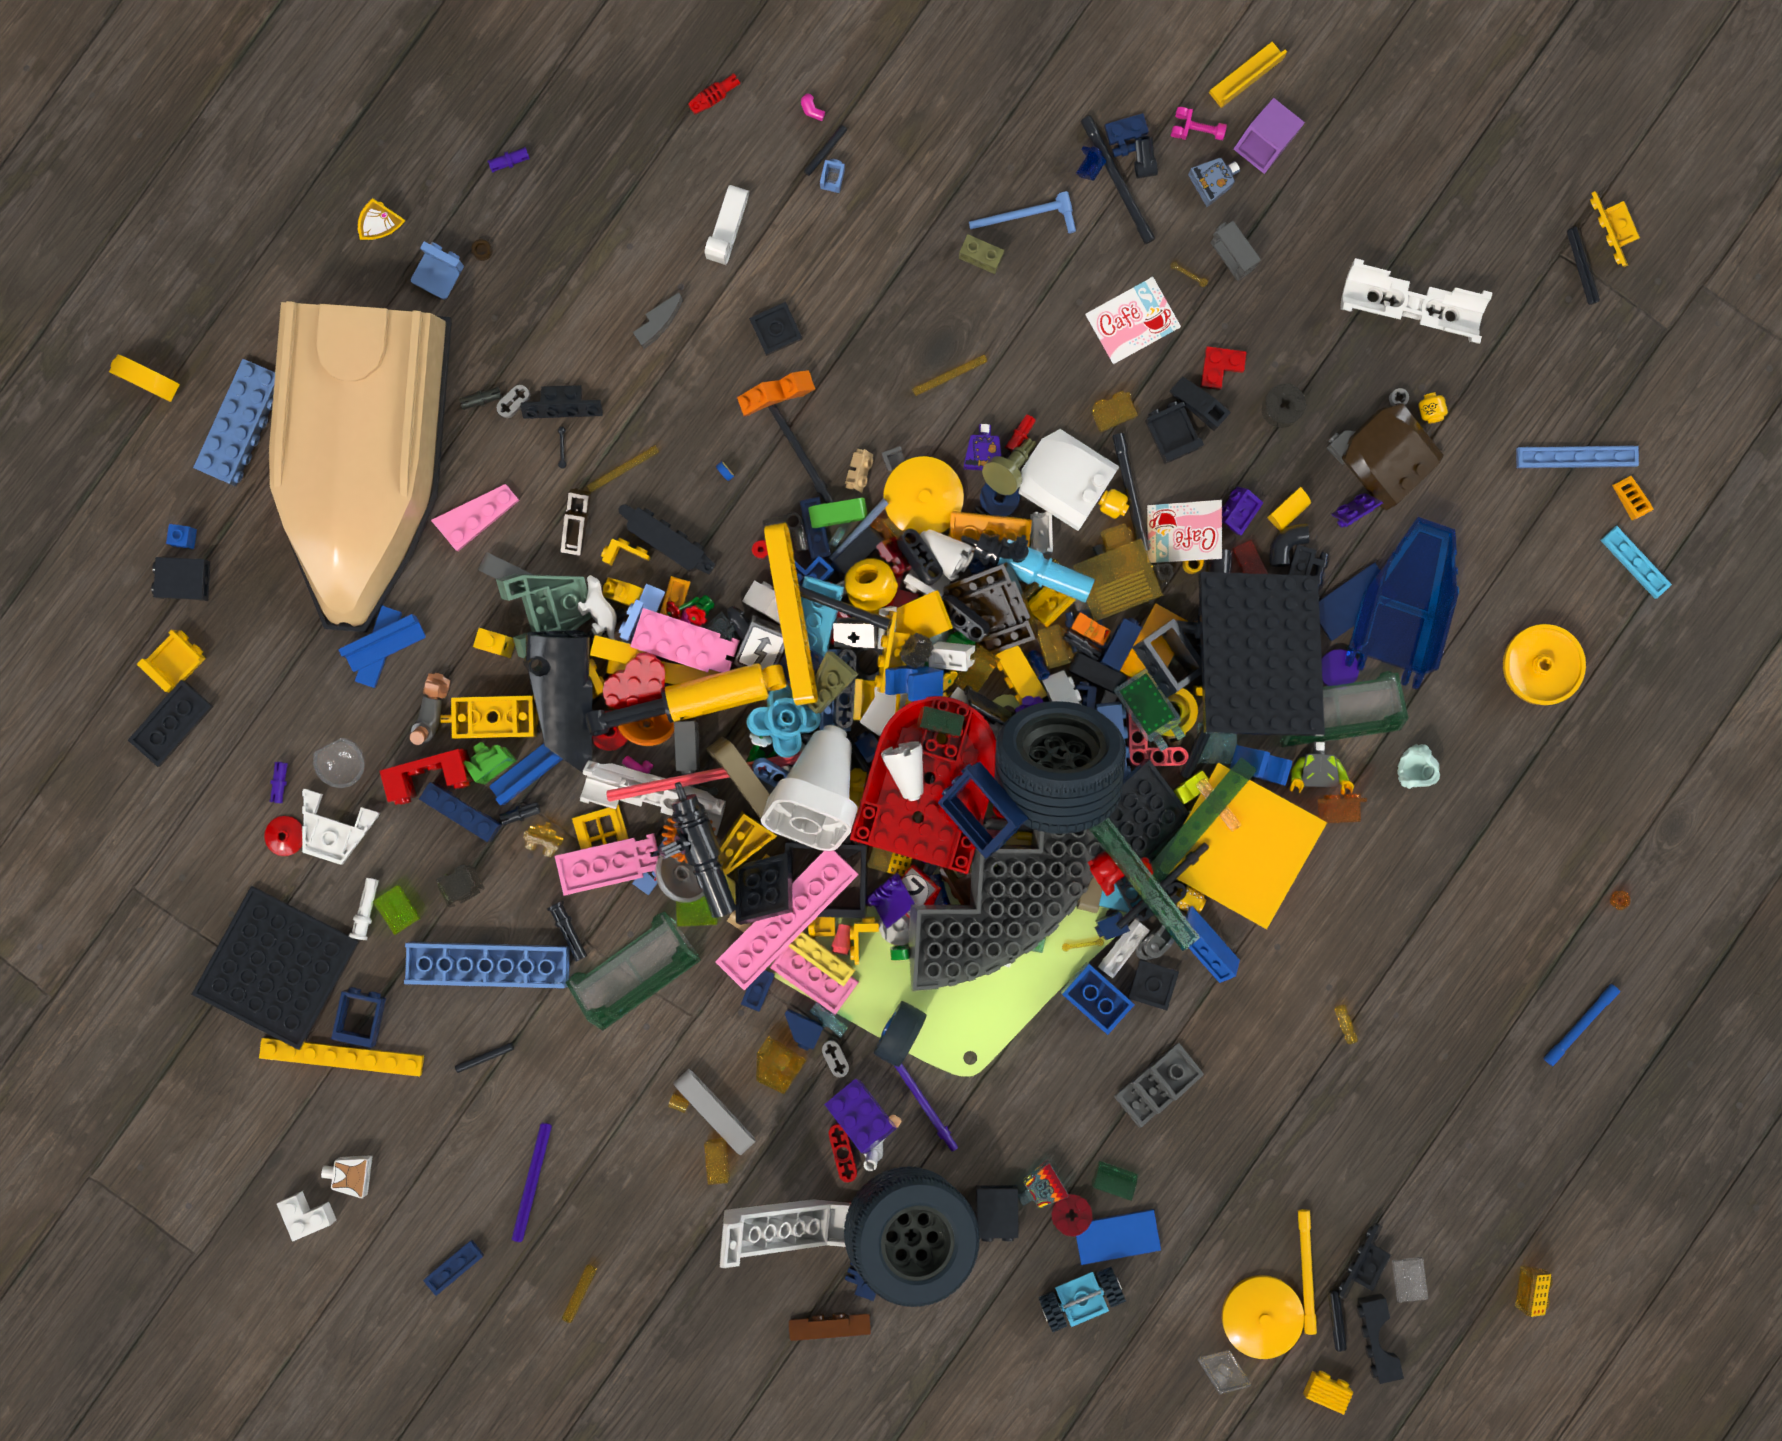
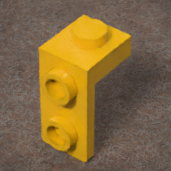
M618 538V541L612 539L609 546L606 545L601 554L603 557L602 561L611 566L620 548L648 561L651 557L647 555V550L638 546L636 549L629 547L630 543L621 538Z

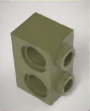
M967 234L959 252V259L996 274L1003 258L1004 250Z

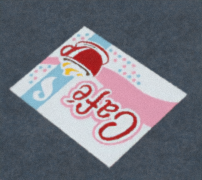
M1153 277L1085 314L1113 364L1181 327Z
M1222 500L1147 505L1148 563L1222 559Z

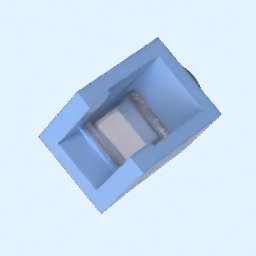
M836 159L825 160L820 180V189L840 193L845 164Z

